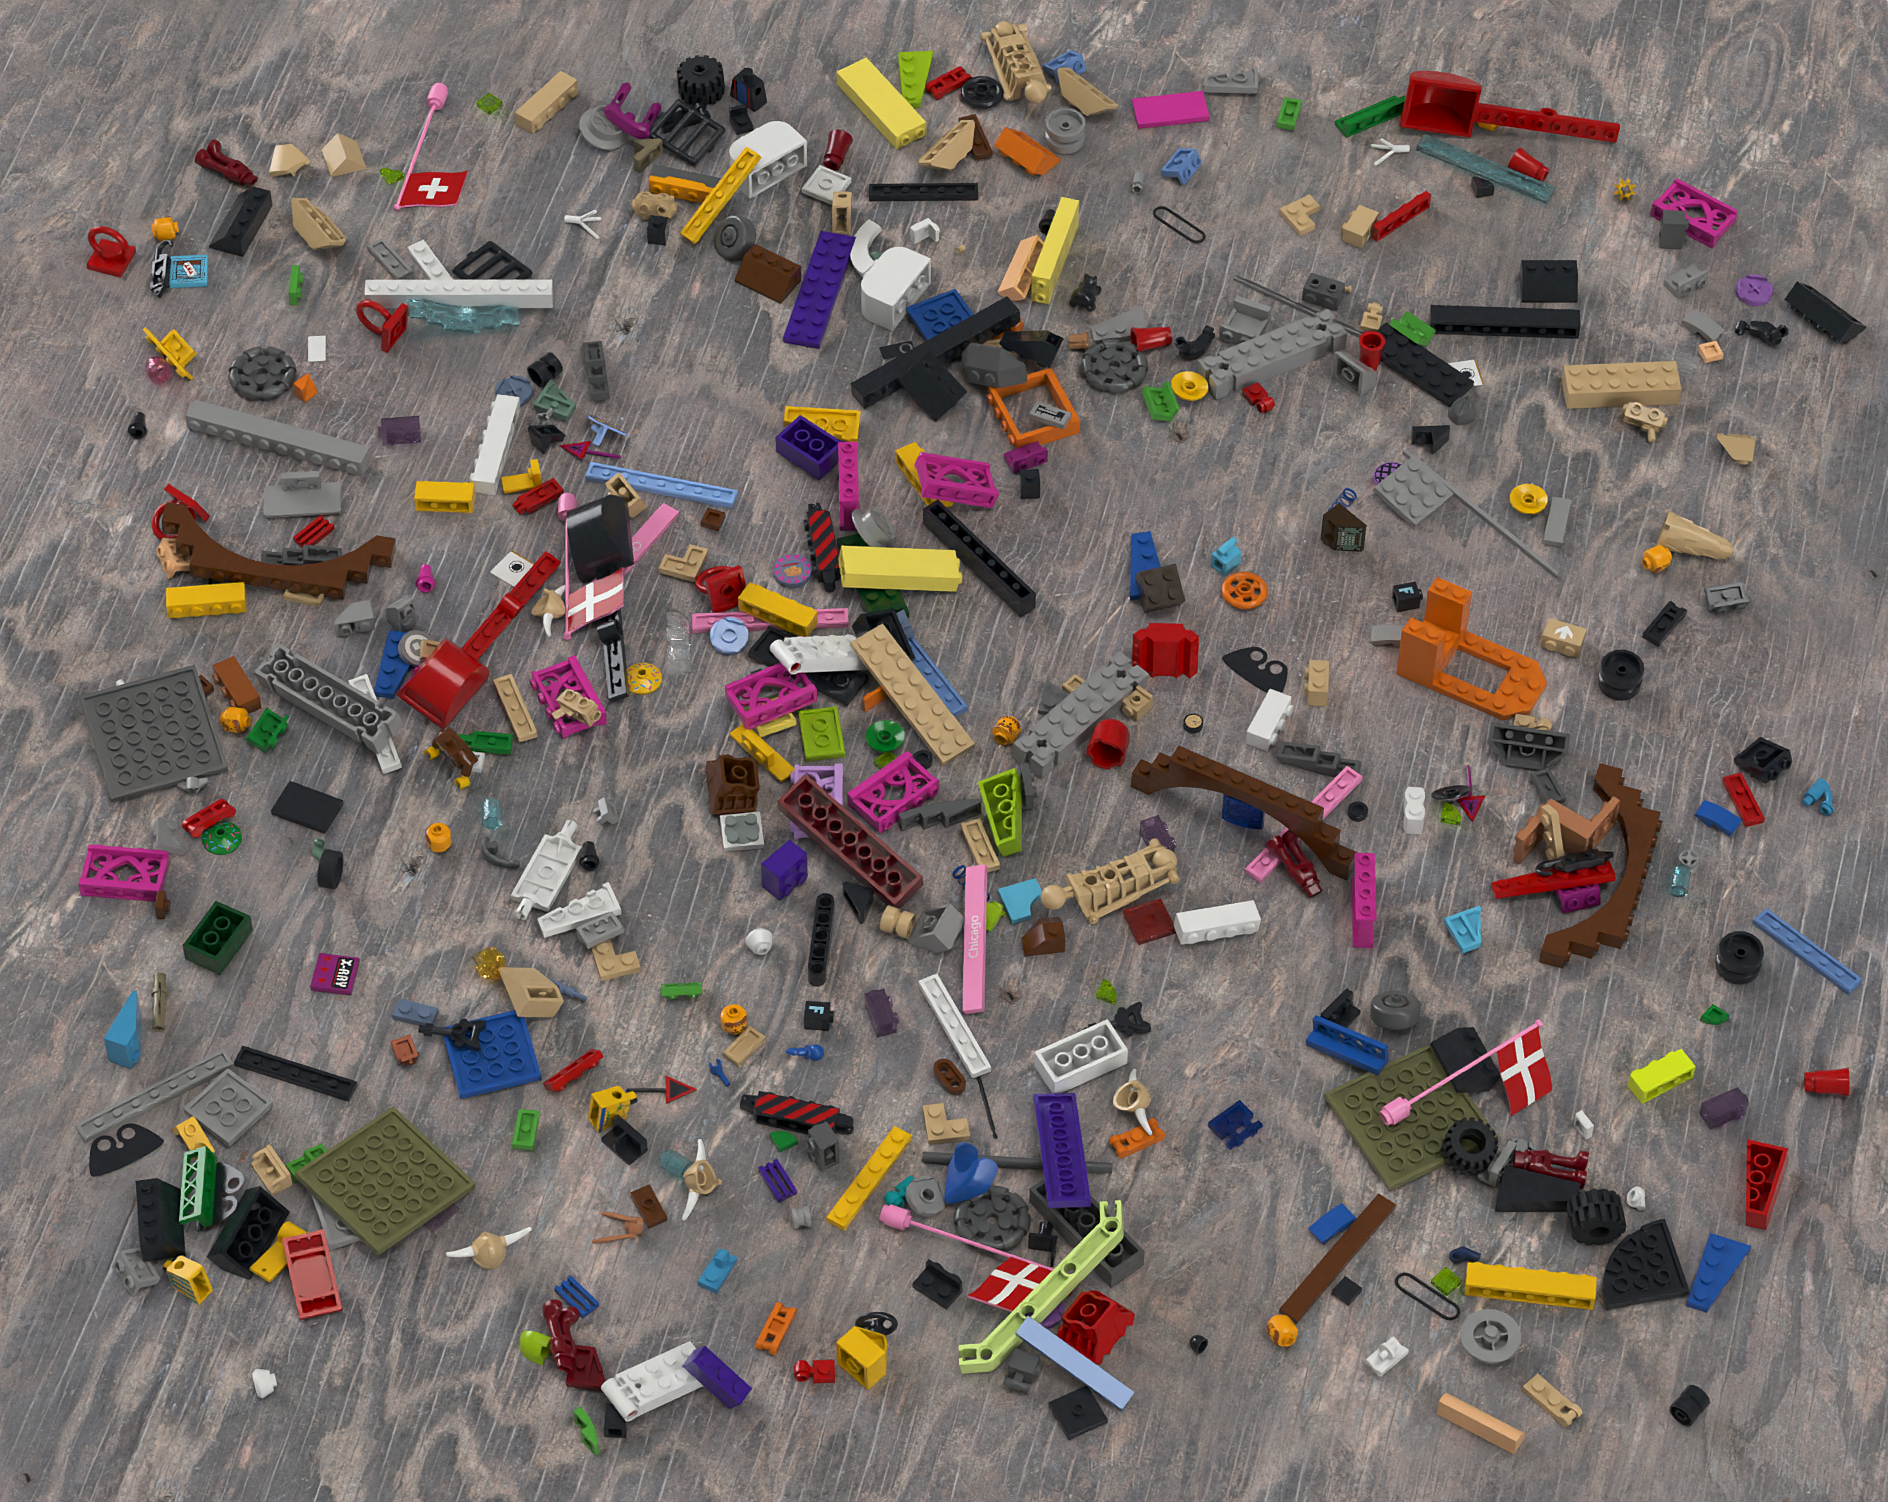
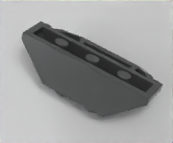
M971 342L961 354L963 371L969 383L1003 388L1028 381L1025 364L1022 361L1019 362L1004 348Z
M1491 722L1488 742L1504 765L1543 770L1552 766L1568 753L1570 734Z

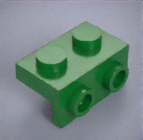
M266 708L245 740L264 753L269 747L273 749L279 740L276 736L278 733L283 734L289 725L286 723L289 716L285 715L282 718Z

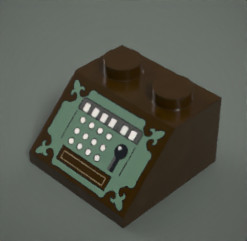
M1339 503L1323 514L1321 540L1334 551L1362 552L1365 545L1367 525Z

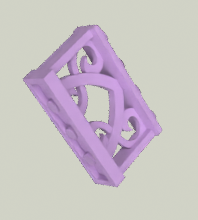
M795 764V772H791V784H795L804 774H807L809 777H813L821 788H825V790L831 789L832 792L828 794L843 806V764H835V766H799V764ZM790 820V832H794V839L810 838Z

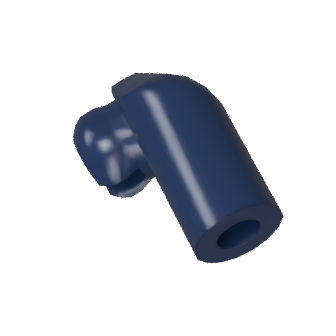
M1463 1246L1449 1253V1259L1453 1263L1465 1260L1479 1262L1481 1253Z

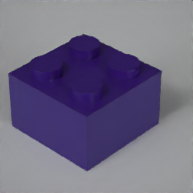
M788 840L761 863L762 887L779 901L784 896L790 895L797 885L804 883L808 877L807 853L791 840Z

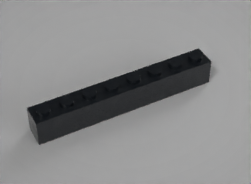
M1430 305L1429 326L1436 330L1434 334L1579 339L1581 327L1580 310Z
M939 500L923 508V524L950 550H955L956 556L1014 612L1022 617L1036 608V593Z

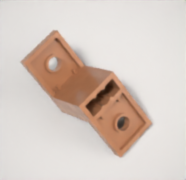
M1613 796L1609 802L1606 801L1602 805L1599 814L1593 815L1589 821L1550 798L1546 804L1543 803L1539 807L1535 817H1530L1526 827L1523 830L1520 829L1516 834L1513 861L1521 864L1535 846L1544 839L1543 833L1545 829L1541 821L1542 806L1549 804L1558 812L1563 850L1568 854L1584 852L1587 849H1595L1616 824L1620 800Z

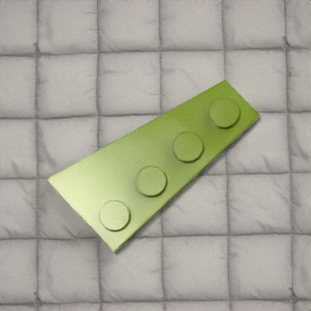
M934 51L898 52L901 94L913 108H921Z

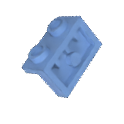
M1071 50L1042 65L1044 72L1054 75L1057 85H1060L1057 73L1058 68L1069 67L1078 75L1086 71L1083 55Z
M1178 148L1161 172L1164 177H1178L1181 185H1186L1200 167L1202 161L1196 149Z

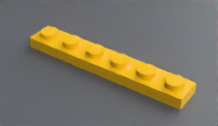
M746 146L680 234L696 244L762 157Z
M896 1126L892 1128L828 1214L826 1222L843 1231L846 1230L912 1141L911 1134Z

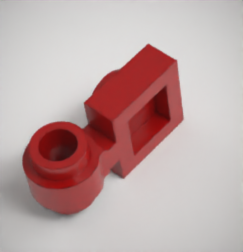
M1259 382L1242 389V395L1252 406L1256 405L1260 413L1269 412L1275 407L1273 398L1268 397V393Z
M799 1360L793 1367L794 1377L799 1382H805L810 1377H813V1383H835L834 1360H813V1367H810L807 1361Z

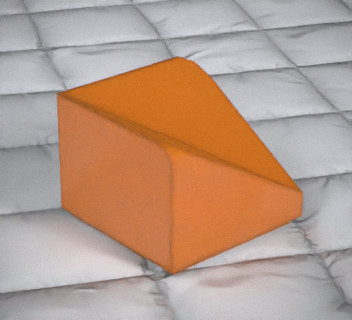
M308 373L293 383L295 396L304 403L318 393Z

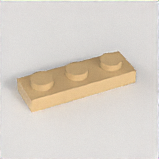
M1547 804L1541 807V821L1545 829L1543 836L1547 843L1546 855L1549 860L1564 856L1558 812Z
M980 818L961 823V831L976 865L985 864L987 866V873L999 870L1000 863Z

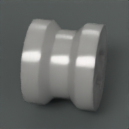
M1693 850L1682 851L1677 865L1679 872L1683 875L1694 874L1698 868L1699 855Z
M803 1206L802 1209L791 1208L794 1229H798L800 1226L811 1227L808 1206Z

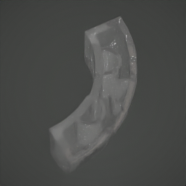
M667 610V642H671V646H667L668 675L689 674L692 672L691 627L689 620L679 611Z

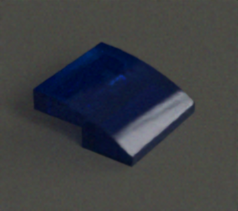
M1223 794L1222 819L1245 828L1263 829L1265 812L1242 800Z

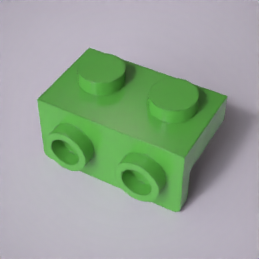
M1165 382L1161 388L1145 386L1141 391L1152 419L1173 420L1179 411V405L1170 382Z

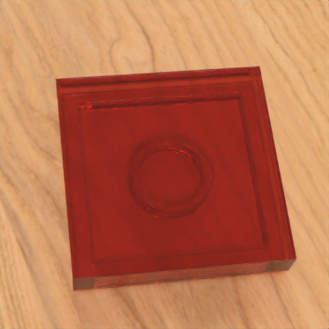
M1161 898L1123 910V915L1138 945L1176 934L1174 923Z

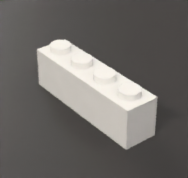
M1254 900L1176 913L1174 928L1181 945L1194 944L1200 941H1212L1218 938H1230L1235 935L1258 932L1261 918Z

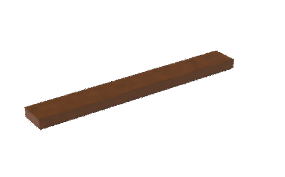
M1378 1193L1281 1306L1279 1313L1289 1316L1297 1324L1393 1212L1396 1204Z

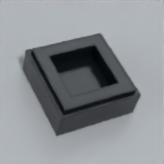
M1346 1276L1332 1289V1294L1348 1306L1362 1292V1287Z

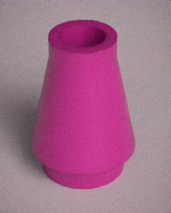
M427 564L420 567L416 580V586L421 592H430L435 586L432 568Z

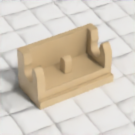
M270 1144L252 1155L254 1161L251 1163V1166L272 1196L292 1186L291 1174Z

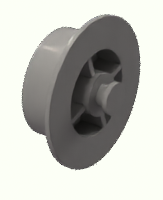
M600 105L587 110L580 118L579 129L589 144L602 150H615L624 145L628 134L605 117L604 108L606 105Z
M870 507L865 512L860 509L853 510L852 520L863 540L870 547L888 548V542L895 538L894 528L888 518L876 507Z
M1483 1309L1472 1313L1465 1319L1461 1327L1460 1338L1465 1350L1476 1360L1485 1364H1495L1511 1358L1517 1352L1521 1343V1332L1518 1324L1508 1314L1499 1310Z

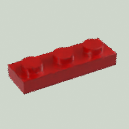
M590 1049L543 1082L546 1090L559 1092L566 1087V1083L580 1078L583 1075V1071L599 1064L598 1061L604 1056L600 1050Z

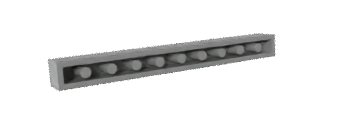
M194 399L185 415L187 428L194 431H201L213 436L226 438L227 440L241 442L245 445L259 447L263 450H270L315 464L329 466L351 474L362 476L371 460L370 448L368 446Z

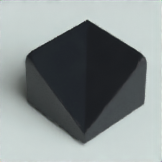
M1475 176L1472 177L1471 187L1476 198L1494 195L1495 187L1489 180Z

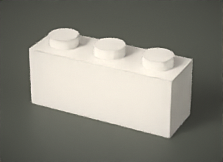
M1269 689L1247 730L1246 744L1267 752L1271 745H1275L1278 731L1283 730L1286 722L1285 718L1286 716L1290 717L1293 710L1291 696Z

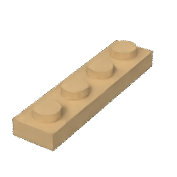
M512 674L493 679L494 687L518 742L538 737L536 728Z

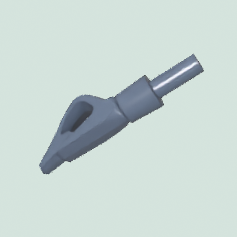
M549 979L557 985L560 994H566L572 998L577 997L583 1001L587 1000V996L578 993L576 989Z

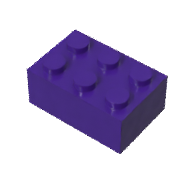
M801 415L775 437L776 452L818 480L839 462L838 443L842 441Z

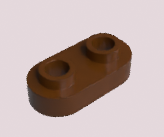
M948 1059L937 1060L933 1066V1073L936 1079L949 1094H962L966 1089L964 1076L952 1061Z

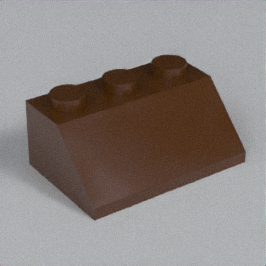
M754 244L744 255L736 274L735 282L781 304L801 282V266Z

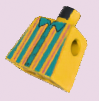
M182 1255L178 1256L174 1262L168 1260L164 1263L163 1271L168 1274L174 1289L197 1305H200L213 1291L203 1265Z

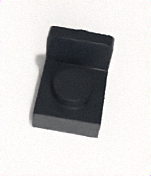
M746 104L729 108V120L736 135L754 131L753 124L747 113Z

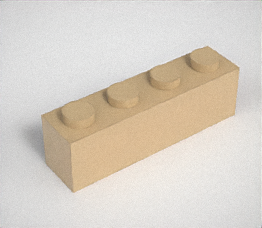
M560 71L515 111L516 125L531 134L535 133L544 123L553 118L555 113L564 108L566 103L576 97L578 94V81Z

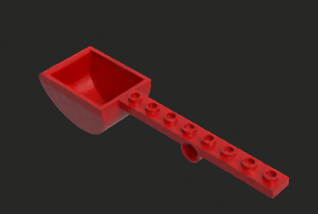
M1415 71L1410 74L1404 107L1399 121V126L1403 128L1470 138L1474 122L1613 143L1617 142L1620 131V124L1558 115L1551 108H1541L1540 112L1479 103L1482 91L1479 83L1466 77L1438 71Z
M545 551L516 586L506 593L497 608L462 648L448 638L442 640L400 688L396 696L442 730L445 729L489 677L488 668L478 660L560 566L561 561Z

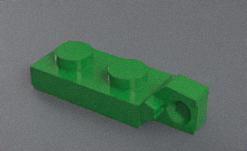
M474 731L469 733V735L458 734L472 751L511 755L513 745L512 734Z

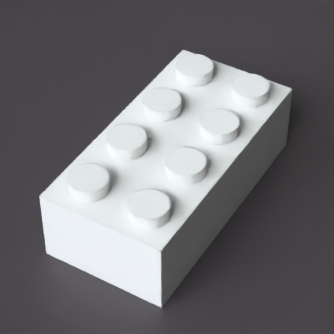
M1107 1019L1035 1051L1034 1066L1052 1093H1063L1127 1064L1128 1049Z

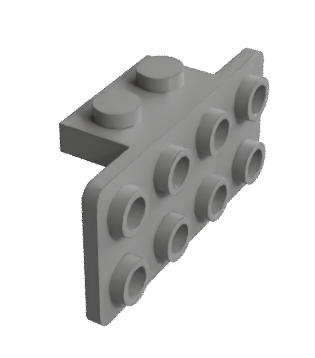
M320 471L281 473L282 485L264 487L265 518L341 513V485L339 482L321 483Z

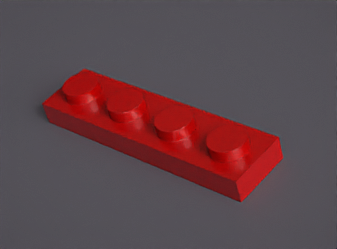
M1425 191L1420 195H1416L1414 199L1404 203L1399 209L1389 213L1381 221H1377L1373 225L1372 239L1378 242L1430 207L1431 194Z

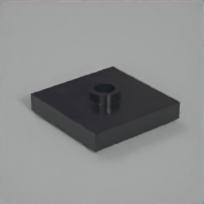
M1087 1386L1049 1402V1408L1068 1440L1108 1422L1106 1415Z

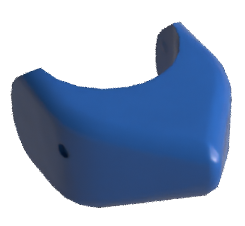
M963 1142L958 1144L947 1170L944 1201L947 1204L953 1205L986 1193L998 1171L996 1162L987 1157L978 1159V1150L970 1143Z

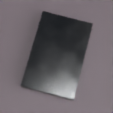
M289 781L271 809V814L325 834L344 803L339 798Z

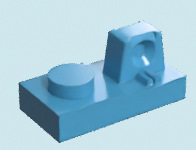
M718 1249L699 1278L698 1286L717 1294L735 1266L737 1257L729 1254L727 1250Z

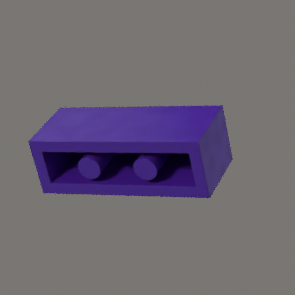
M705 1345L693 1350L682 1365L684 1369L729 1409L741 1405L752 1390L743 1379Z

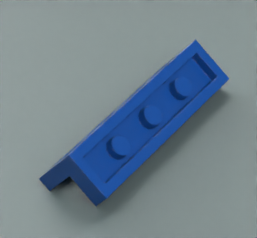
M1317 1015L1313 1018V1031L1306 1039L1307 1046L1376 1075H1379L1389 1062L1388 1045ZM1320 1025L1324 1026L1327 1030L1320 1028ZM1374 1048L1381 1050V1053L1377 1052Z

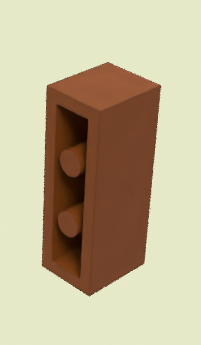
M234 656L212 665L214 671L212 674L213 681L216 685L219 684L221 686V693L224 698L229 699L230 707L244 708L248 714L262 708L259 694Z

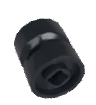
M550 352L543 355L539 361H535L527 368L529 377L539 387L544 386L551 378H555L563 371L559 359Z
M1688 1385L1680 1394V1397L1671 1404L1669 1411L1676 1421L1682 1425L1691 1426L1698 1419L1699 1414L1703 1413L1710 1405V1399L1698 1386Z

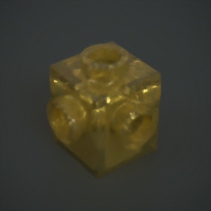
M488 946L472 956L477 965L475 969L479 976L494 980L501 976L498 970L499 967H506L505 957L501 952H498L496 947Z

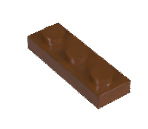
M976 114L958 118V123L961 120H974L975 122L973 146L971 149L974 159L980 160L992 157L993 151Z

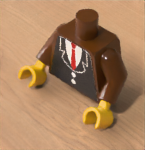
M448 727L446 730L443 729L436 734L431 743L432 746L425 749L423 753L424 755L429 753V760H432L439 756L440 749L461 771L462 776L454 780V784L456 786L460 785L459 789L461 790L470 785L468 777L478 759L467 743Z

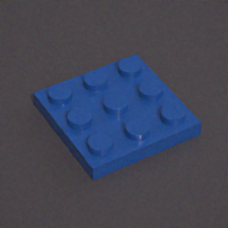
M956 289L906 307L907 315L925 341L974 315Z

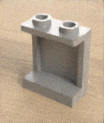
M1236 296L1231 314L1226 323L1220 326L1219 339L1238 345L1262 335L1271 318V307Z

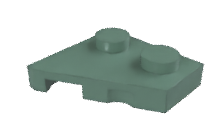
M550 379L534 402L533 407L535 410L543 413L552 408L554 412L551 416L568 421L576 409V404L571 398L566 396L562 389L559 390L555 386V382Z

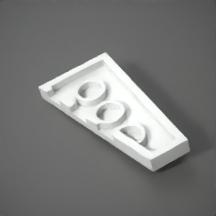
M609 882L603 884V888L597 891L591 890L587 893L586 897L580 900L574 899L570 901L569 905L565 908L559 907L537 918L543 937L575 929L610 912H613L615 916L621 915V908Z

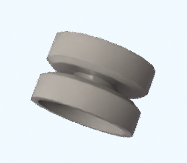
M1060 108L1052 111L1046 119L1045 141L1048 148L1059 154H1072L1079 151L1085 143V118L1083 115L1070 108Z

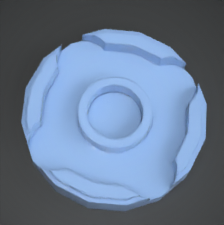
M725 617L715 622L710 630L711 644L721 654H737L745 649L748 644V629L743 621L735 617Z

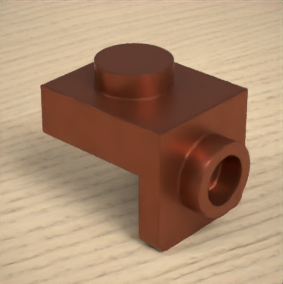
M410 1034L390 1041L398 1065L404 1064L407 1067L417 1063L416 1059L420 1055L416 1051Z

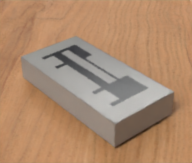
M1037 401L1029 413V418L1064 430L1072 418V413Z

